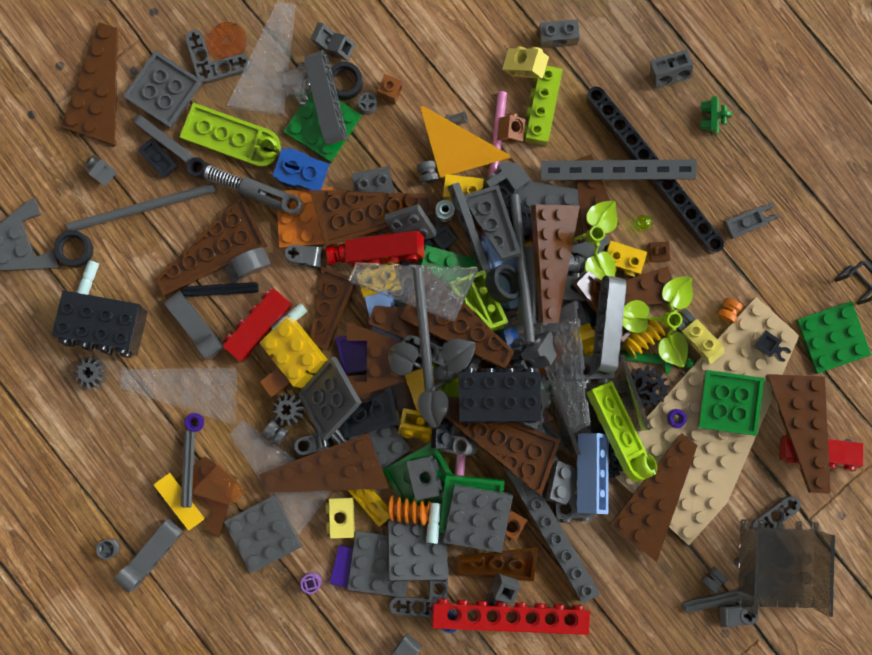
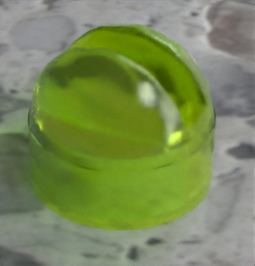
M640 215L636 221L637 228L639 230H649L653 226L652 218L647 215Z

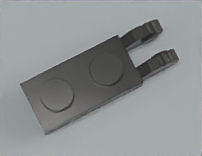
M770 203L761 208L757 207L723 222L730 239L732 240L779 218L778 213L770 215L768 218H765L762 213L775 207L774 204Z

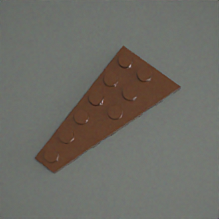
M242 195L231 207L224 211L223 215L194 240V243L188 249H185L173 263L155 278L164 297L224 268L231 263V259L242 253L267 247L261 231Z
M531 205L538 324L559 323L580 206Z
M369 433L259 474L266 493L389 488Z

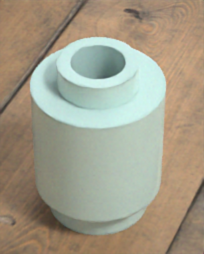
M442 200L436 205L435 214L440 221L448 222L454 217L455 207L452 202ZM447 208L449 211L445 213L441 209Z

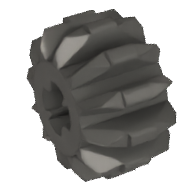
M89 357L88 361L82 358V364H75L79 368L78 371H73V374L78 375L74 379L75 382L81 381L79 386H86L90 390L93 386L99 388V382H105L102 375L106 376L107 372H102V370L106 368V365H100L101 360H94V357ZM88 371H93V375H88Z
M284 394V401L278 396L279 404L272 403V406L277 407V410H271V414H278L274 417V421L281 418V426L284 425L285 421L288 427L291 426V419L297 424L296 416L303 417L302 414L298 413V410H304V407L297 406L302 401L298 399L294 402L295 395H292L289 400L288 394ZM285 406L292 407L290 415L284 414Z

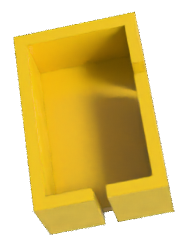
M289 317L284 319L260 342L269 356L273 357L272 360L294 387L303 388L314 376L311 373L316 374L328 361L297 320Z

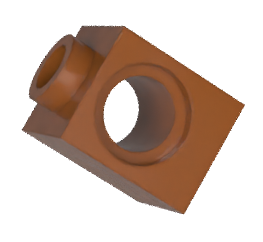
M384 74L377 91L378 97L396 104L403 88L402 81Z
M508 113L507 116L499 118L497 140L510 144L523 142L526 119L520 118L518 114Z
M279 368L260 381L272 398L291 385Z
M510 510L508 522H516L517 528L513 532L506 529L505 539L511 541V539L517 540L527 522L526 518Z

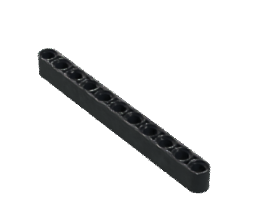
M592 87L586 96L587 105L630 159L642 160L639 158L638 153L643 152L646 154V160H659L601 87ZM597 94L600 97V100H593L591 98V95ZM603 109H609L611 115H605ZM620 123L623 126V130H617L614 124ZM626 138L634 139L635 144H628ZM648 180L707 254L714 255L723 249V238L676 180ZM662 182H668L670 189H664ZM674 196L680 197L682 204H676ZM686 211L692 212L694 218L688 219L686 217ZM698 226L705 228V234L698 232ZM710 241L717 243V249L710 247Z

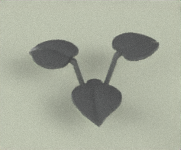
M452 339L444 345L442 358L446 361L445 367L433 368L434 378L439 383L431 389V392H423L418 400L420 414L431 425L438 427L449 409L448 396L443 391L435 390L444 386L445 383L452 382L455 376L454 373L462 372L469 365L474 354L475 342ZM397 343L389 348V366L395 374L407 375L412 371L413 365L422 368V364L414 362L418 357V351L413 345Z

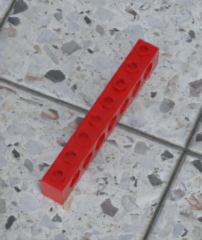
M437 599V602H432L430 626L435 629L589 635L590 611L584 609V605H572V608H565L564 604H553V607H546L544 603H534V606H526L527 603L515 602L514 606L507 605L506 602L495 601V605L488 604V601L476 600V604H469L468 600L458 599L456 603H449V599ZM450 609H456L457 612L453 619H448L447 617ZM475 610V618L468 620V611ZM494 610L495 618L488 621L487 613ZM513 611L515 614L514 619L507 621V613ZM529 612L534 614L531 622L526 621V615ZM548 613L553 615L550 623L545 622V616ZM567 614H571V616H572L571 622L568 623V624H565V622H564L565 616H566Z

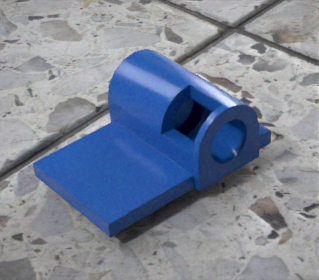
M282 148L273 177L277 178L280 184L291 188H296L298 185L310 190H321L330 164L308 157L307 154L297 150Z

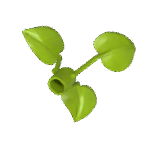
M605 201L594 205L587 212L586 221L593 227L586 233L574 237V241L585 238L589 244L595 245L594 256L589 257L585 262V271H590L600 280L605 275L615 277L613 257L605 251L597 254L598 247L600 246L599 242L605 237V234L612 232L616 228L618 222L616 202Z
M687 276L677 277L668 281L662 289V298L669 302L668 307L672 312H666L662 317H648V306L642 301L634 300L624 306L622 323L625 329L633 333L646 331L648 328L647 320L662 321L665 327L671 328L667 333L668 338L660 340L658 354L665 362L678 367H684L686 363L688 343L682 333L675 332L672 334L682 324V316L674 308L684 309L692 301V277Z

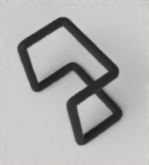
M860 261L855 267L849 265L834 279L835 282L849 278L855 273L869 290L856 302L857 305L872 301V296L867 298L872 293V285L857 271L859 267L864 265L872 274V268L865 261Z

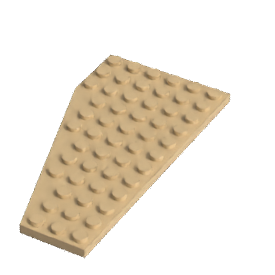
M757 297L737 316L735 323H731L717 338L723 345L725 353L711 365L700 357L693 367L668 392V396H664V402H659L658 406L654 407L635 428L647 454L653 456L656 463H658L680 433H683L698 445L669 526L687 545L693 542L728 503L756 436L697 428L705 370L764 378L758 425L759 431L773 398L770 383L767 382L765 375H783L799 337L794 330ZM764 330H767L782 341L779 345L780 347H787L791 350L790 354L784 351L781 352V357L785 359V362H779L775 358V354L768 357L753 347ZM673 409H680L686 414L687 421L681 428H673L667 422V415ZM678 415L673 417L674 422L679 421ZM619 471L621 474L615 477L632 494L644 481L634 482L627 477L624 471Z

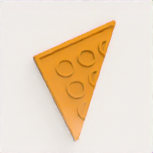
M420 106L440 178L445 177L446 174L452 175L511 158L510 154L427 107Z

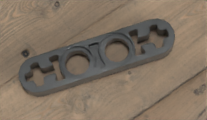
M138 114L132 121L185 163L194 158L191 153Z

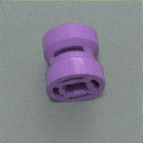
M315 572L307 573L301 580V588L307 594L317 592L322 584L320 575Z

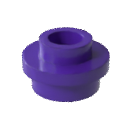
M673 409L667 415V422L673 428H681L687 421L686 414L680 409ZM675 415L679 416L678 422H674L673 417Z
M191 413L185 418V427L189 431L198 432L204 426V419L198 413ZM193 419L198 421L197 426L192 425Z

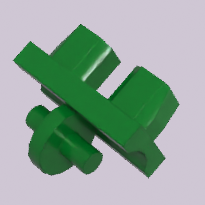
M711 96V100L701 102V112L711 113V119H701L702 131H712L713 135L719 134V119H721V125H726L727 119L732 117V112L727 111V105H721V111H719L717 96Z

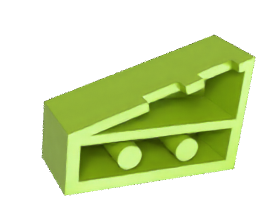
M485 270L449 283L447 288L457 295L494 333L506 327L508 320L500 303L495 301L486 289L485 279L487 274Z

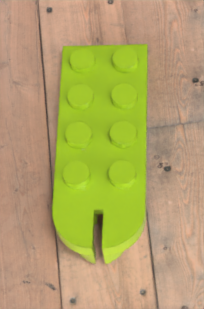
M194 102L180 135L182 140L257 167L271 166L279 157L273 151L279 153L281 151L280 140L273 131ZM264 147H265V148L270 149V150H273V151H272V152H267V151H264L263 149H264Z
M610 381L586 392L589 402L597 414L598 421L602 424L606 437L610 441L615 456L627 477L634 482H639L655 475L657 463L653 456L647 454L613 382Z

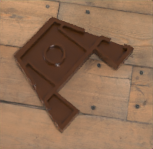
M347 323V341H367V381L350 382L357 395H365L405 382V375L395 374L391 370L388 361L389 348L402 341Z
M204 457L193 466L192 495L215 510L204 528L215 536L220 537L238 478L208 457ZM182 474L176 478V481L179 483L181 487ZM159 492L156 494L162 499H164Z

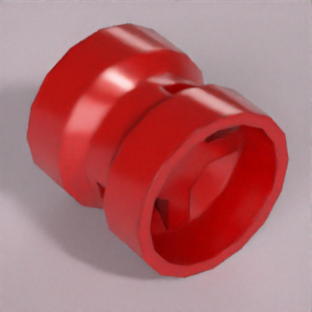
M339 244L337 247L326 246L328 265H334L336 262L346 263L345 244Z

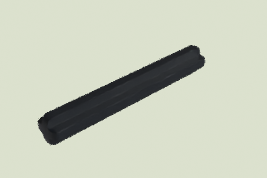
M257 282L183 287V296L185 297L259 292V284Z

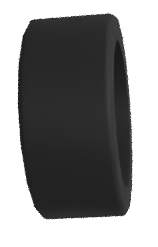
M347 61L339 62L331 67L333 79L338 72L345 70L351 71L356 77V84L353 89L343 92L336 88L338 99L350 100L356 97L362 90V74L353 63Z
M77 230L63 232L54 243L56 258L69 267L78 268L84 266L93 256L94 247L92 241L87 235ZM71 238L80 239L85 246L83 255L76 260L66 258L63 253L65 242Z
M502 264L488 272L485 279L486 289L495 301L505 304L520 296L518 271L516 268L508 264ZM499 274L508 280L511 290L510 294L501 288L498 281Z

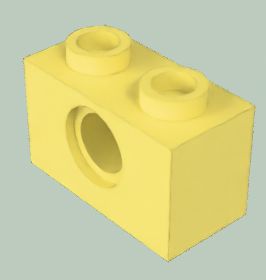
M520 46L508 48L502 70L512 77L543 78L549 57L538 47H532V49Z
M698 319L682 331L687 342L709 365L725 353L723 345Z
M354 497L330 498L329 502H326V514H329L330 522H326L327 534H330V538H354ZM341 512L345 515L343 523L335 520L336 513Z

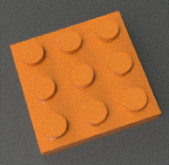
M333 187L321 188V190H333ZM310 190L284 191L299 197L304 203V211L301 215L295 217L277 210L279 248H287L290 245L325 246ZM291 202L289 205V209H294L297 205V202Z

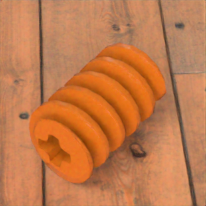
M391 496L388 506L390 520L395 521L397 518L398 522L401 523L405 518V522L409 524L413 519L415 525L420 520L421 525L424 526L429 517L430 501L427 506L424 505V500H421L419 505H417L415 499L412 504H409L408 498L402 503L401 497H398L397 501L394 502L393 496Z

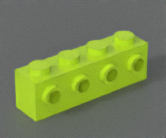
M546 66L543 78L533 79L536 82V87L531 89L530 99L533 100L532 107L528 106L526 113L529 122L528 125L525 124V142L547 146L563 69Z

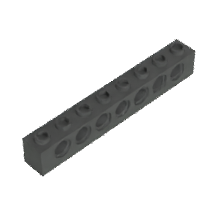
M502 466L580 601L585 604L600 595L543 495L539 496Z

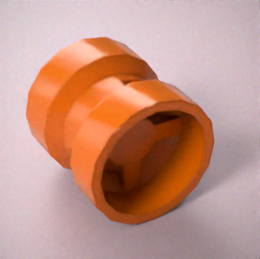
M725 298L723 301L724 306L719 310L717 316L730 323H735L736 315L741 311L743 305L731 298Z

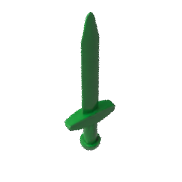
M620 350L619 359L663 364L666 375L670 373L673 365L662 360L659 354L642 353L640 355L638 352H635L637 358L634 359L625 350ZM688 357L684 366L686 368L693 367V359Z

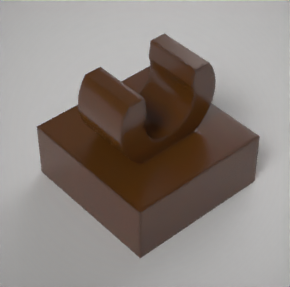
M669 241L649 243L650 262L670 261Z

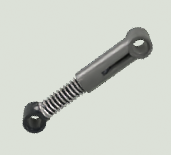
M198 157L190 159L187 163L189 174L199 180H210L211 182L226 186L229 189L238 191L239 195L288 213L291 216H299L304 211L303 201L294 194L286 193L248 177L243 179L240 176L231 175V173L224 170L216 169V167L211 166V164ZM202 165L201 171L196 173V168ZM268 195L281 199L282 202L268 197ZM296 201V207L289 209L290 203Z

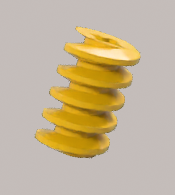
M647 320L648 328L646 331L641 333L632 332L625 339L623 346L632 358H637L635 352H638L640 355L642 354L641 347L648 350L647 343H650L652 346L655 345L653 338L660 341L659 334L665 336L664 330L657 321Z

